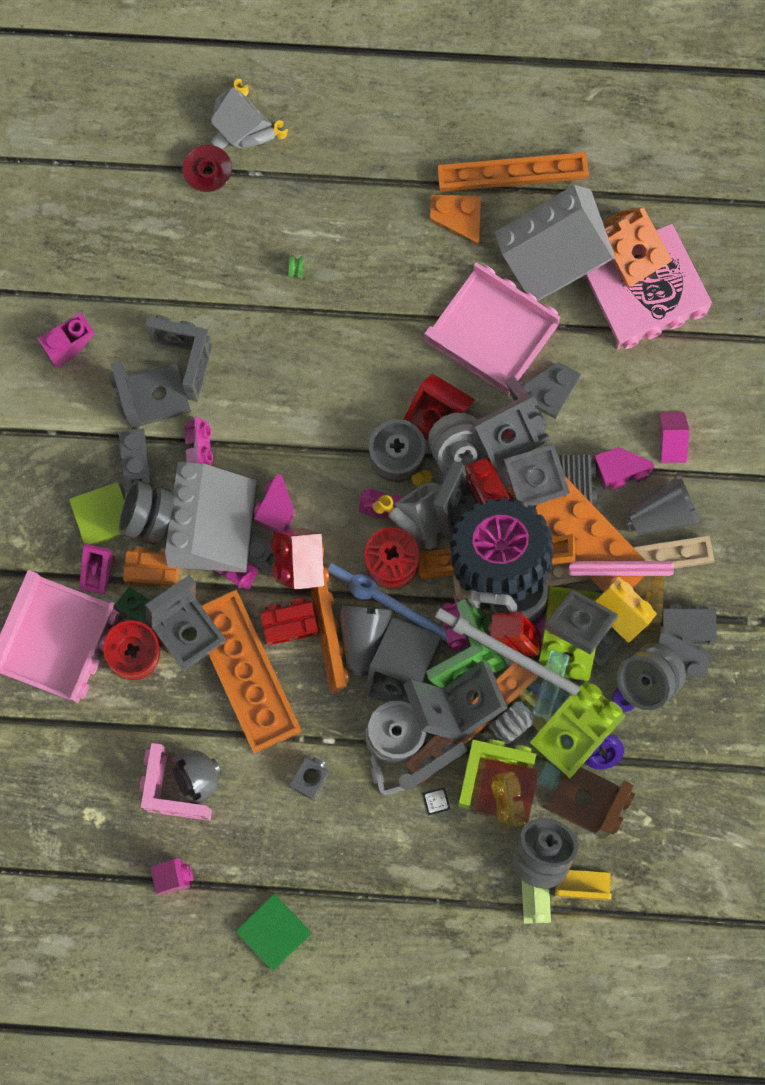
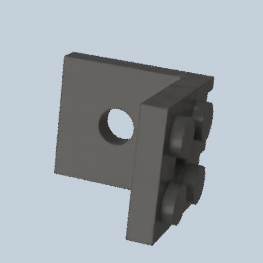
M156 315L155 318L148 316L145 326L152 342L191 351L182 386L187 399L198 402L213 346L210 344V336L207 335L208 329L195 327V324L188 321L173 322L161 315Z
M121 361L111 363L113 372L109 373V378L117 395L115 397L119 412H121L122 418L128 419L132 429L191 412L182 386L183 381L177 363L131 376L127 375ZM156 389L166 390L165 398L162 400L154 399L153 393Z
M514 376L504 380L514 402L472 423L494 469L504 465V459L529 452L550 441L544 429L547 423L541 412L538 413L535 407L537 401L533 393L528 390L524 382L519 383ZM504 430H513L510 438L501 439V434Z
M456 461L453 462L450 470L445 472L443 485L433 498V506L437 514L436 519L439 522L442 536L449 539L453 534L452 529L457 521L460 522V516L465 511L471 512V506L477 504L469 489L464 464Z
M190 574L145 604L146 623L183 672L226 643V638L196 600V582ZM186 629H192L196 632L197 637L193 641H186L182 638V632Z
M485 661L477 664L444 689L412 679L403 684L420 730L458 741L507 709L491 666ZM475 692H478V701L473 705V695Z

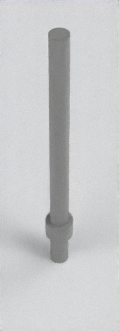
M441 608L435 614V618L453 627L452 630L460 635L464 633L574 696L577 695L580 689L578 685L473 627L465 618L461 616L457 618Z

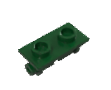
M128 587L114 607L131 619L143 622L148 626L146 623L145 604L151 600Z

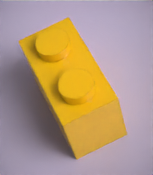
M620 577L595 600V602L618 614L612 628L628 643L647 627L657 614L652 606L633 591L631 585L624 582Z

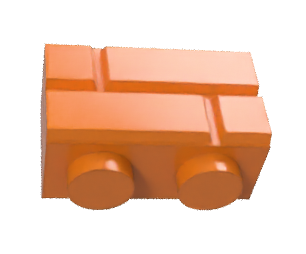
M136 546L134 550L126 551L123 581L126 585L170 588L179 582L180 568L168 567L165 555L166 548L160 549L159 552H149L150 549L147 547Z

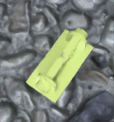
M522 880L524 924L551 923L549 889L536 888Z

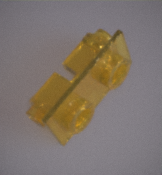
M503 772L493 776L491 788L493 795L496 797L498 807L497 818L501 823L502 830L524 826V820L527 818L523 801L514 802L513 797L521 796L519 779L515 777V772Z

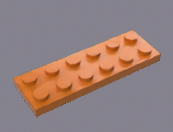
M566 476L565 479L570 491L569 495L532 506L537 510V515L541 514L545 518L552 536L574 535L575 561H646ZM510 486L506 492L516 500L512 486ZM645 576L587 577L603 592L618 577L633 588Z
M237 590L202 605V608L226 638V643L211 652L209 657L253 753L256 754L301 733L302 730Z

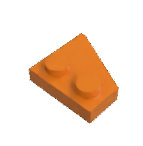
M431 195L430 222L439 227L447 228L449 232L457 236L461 235L471 240V243L474 245H479L481 196Z

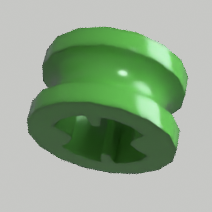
M291 255L289 278H293L296 275L299 279H302L304 256H300L297 259L294 255Z

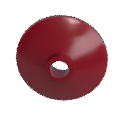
M202 145L194 148L187 154L182 170L186 182L193 189L200 192H213L221 189L229 181L232 174V163L230 157L223 149L214 145ZM207 169L213 171L210 175H205L204 172Z

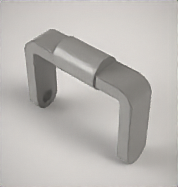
M470 591L468 601L474 608H479L480 602L505 605L510 612H516L517 604L509 595Z
M372 755L371 762L373 768L370 770L374 785L378 784L380 793L383 796L404 791L405 789L401 786L385 790L383 784L385 781L381 767L378 766L377 758Z

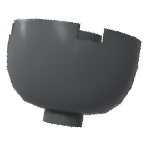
M188 750L172 757L171 762H176V767L172 768L176 782L183 795L189 794L192 798L188 802L199 804L211 797L218 786L217 774L220 773V768L214 758L210 760L205 753L198 750Z

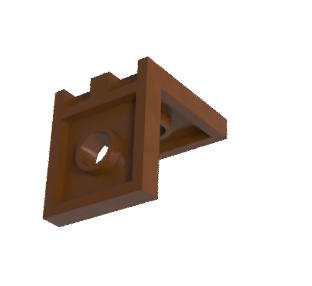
M580 767L571 778L564 774L547 810L605 839L610 834L614 835L617 833L623 821V818L619 815L622 810L626 811L634 799L635 794L631 792L634 785L624 780L618 786ZM583 790L590 795V802L587 805H579L576 802L575 795L578 791Z

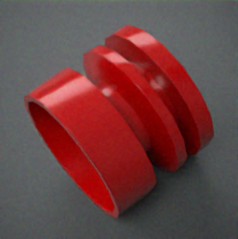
M396 527L382 528L373 533L367 541L364 550L366 572L379 587L389 590L400 589L411 583L417 575L419 567L418 544L413 536L405 530ZM395 551L397 558L393 557L391 561L388 560L387 554Z
M134 620L120 622L112 627L105 637L103 645L105 660L111 671L121 679L130 681L141 680L152 674L157 667L160 659L158 638L153 630L143 622ZM133 647L135 650H140L136 653V658L132 659L130 655L126 656L129 653L128 648Z

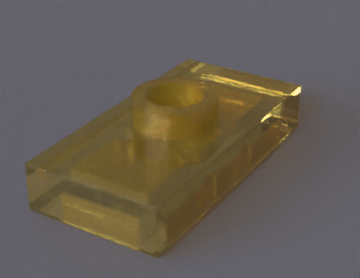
M651 576V589L646 591L645 601L657 613L649 623V627H658L662 623L664 576Z

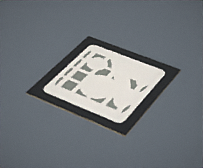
M445 787L422 793L428 816L451 810Z

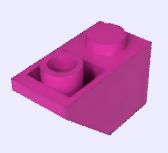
M80 312L41 336L38 340L54 366L58 368L77 356L95 332Z
M620 447L595 455L593 462L596 463V472L603 490L611 488L612 491L620 489L626 485L625 482L634 479L636 482L643 481L650 477V473L654 469L652 461Z
M277 473L274 480L270 479L265 487L264 493L267 494L263 502L259 501L253 511L256 525L271 532L288 529L295 516L282 475Z
M173 859L151 867L156 894L162 895L191 888L189 881L194 880L191 865H188L182 859Z

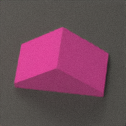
M685 412L659 413L661 463H687L689 426Z
M84 544L79 589L105 594L115 561V556L110 549Z

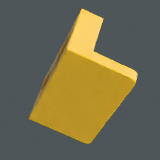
M569 870L565 880L555 887V897L611 900V873Z

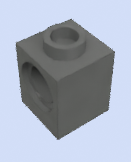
M313 757L312 761L305 758L290 787L315 801L330 774L329 770L325 769L327 764L316 757ZM310 770H314L319 774L317 782L313 784H308L304 781L305 773Z

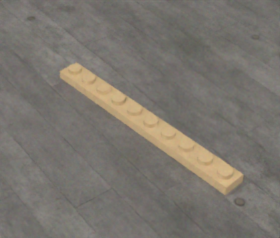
M710 536L633 547L646 561H672L674 569L714 562ZM569 563L552 564L551 572L547 573L546 580L548 588L550 586L559 587L592 581L587 576H570L568 572ZM454 575L455 595L459 601L465 598L469 600L470 591H466Z

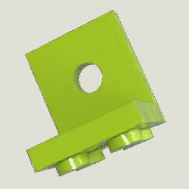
M550 586L545 623L572 589ZM573 589L593 601L601 594ZM544 629L538 663L564 678L589 681L596 648L590 655ZM568 652L573 654V656L564 657L561 654Z
M585 681L580 686L577 695L568 697L530 743L564 774L571 778L626 715L622 713V709L618 704L607 700L596 685ZM564 734L571 736L574 745L571 747L564 745L561 736Z
M489 739V743L473 740L458 808L469 810L480 759L532 770L536 754L531 753V748L516 745L513 749L504 747L505 742Z

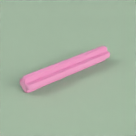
M672 561L569 562L568 572L570 576L673 575L674 565Z

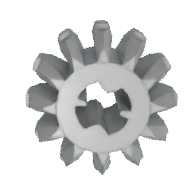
M514 702L498 714L489 723L488 728L496 740L508 744L531 726L534 717L529 708L522 702Z

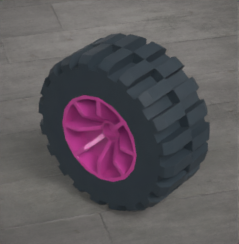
M501 498V501L485 500L483 505L477 503L471 506V512L465 511L460 516V522L457 521L452 529L453 534L450 536L452 567L456 579L461 582V586L466 591L474 590L497 595L505 594L519 601L525 599L526 593L530 595L538 590V584L543 585L547 580V573L551 572L553 549L550 527L547 526L546 520L541 514L537 515V510L530 505L525 507L522 501L515 500V502H510L509 498Z

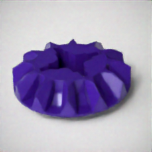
M609 734L585 763L594 769H608L615 766L624 754L622 741L619 740L617 735L612 736ZM601 745L606 749L605 756L599 751V746Z

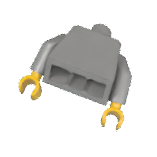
M241 79L234 81V88L230 87L217 96L211 123L219 130L211 140L214 146L224 149L230 142L238 148H249L273 140L275 137L277 139H284L287 136L288 129L284 131L278 130V128L283 127V121L278 120L275 122L274 128L270 127L272 123L246 97L249 92L248 84L240 88L242 86Z
M422 470L411 477L413 484L418 488L395 503L396 508L393 507L392 498L388 495H383L378 499L379 501L373 503V509L379 514L387 511L390 514L389 518L401 529L411 534L414 539L422 540L425 549H432L439 545L437 534L441 532L439 522L436 519L437 514L433 506V498L435 493L440 491L442 485L435 482L432 483L431 472L429 470Z

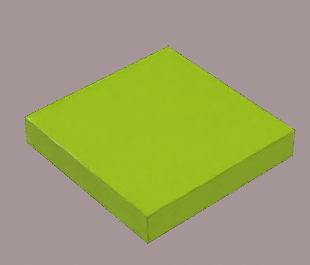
M118 482L69 499L84 544L96 545L122 536L119 533V519L124 497Z

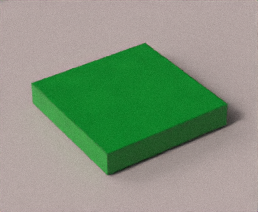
M276 894L264 903L236 931L272 971L312 934Z

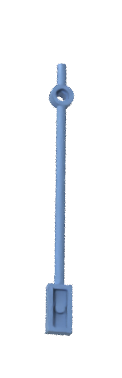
M334 563L330 564L328 572L349 584V589L354 597L361 600L373 598L420 627L440 635L441 639L448 643L446 629L378 590L376 582L369 576L364 574L353 575ZM468 646L462 647L461 651L466 650ZM533 682L526 688L551 703L552 706L549 711L556 713L568 697L571 696L563 690L557 695L536 682Z

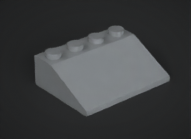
M577 185L571 186L495 232L503 257L525 292L531 293L536 297L537 301L615 259L591 189Z
M178 462L173 492V509L169 521L165 549L168 567L246 572L257 481L203 463Z

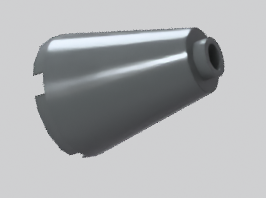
M681 475L674 477L628 511L629 516L625 518L630 532L636 530L637 535L701 523Z
M340 604L339 613L346 669L351 670V675L367 676V671H369L372 660L387 630L392 610Z

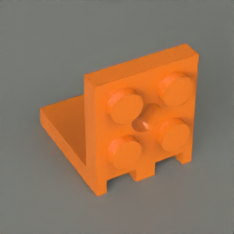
M644 207L623 209L603 221L615 259L612 261L626 287H631L672 261ZM636 244H639L643 249V254L639 259L634 258L632 255V249Z

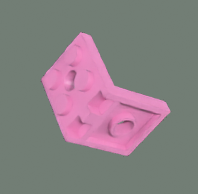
M151 743V748L146 749L144 756V765H147L146 776L141 777L139 791L143 792L141 808L150 813L211 821L212 810L206 805L161 799L168 750L162 744Z

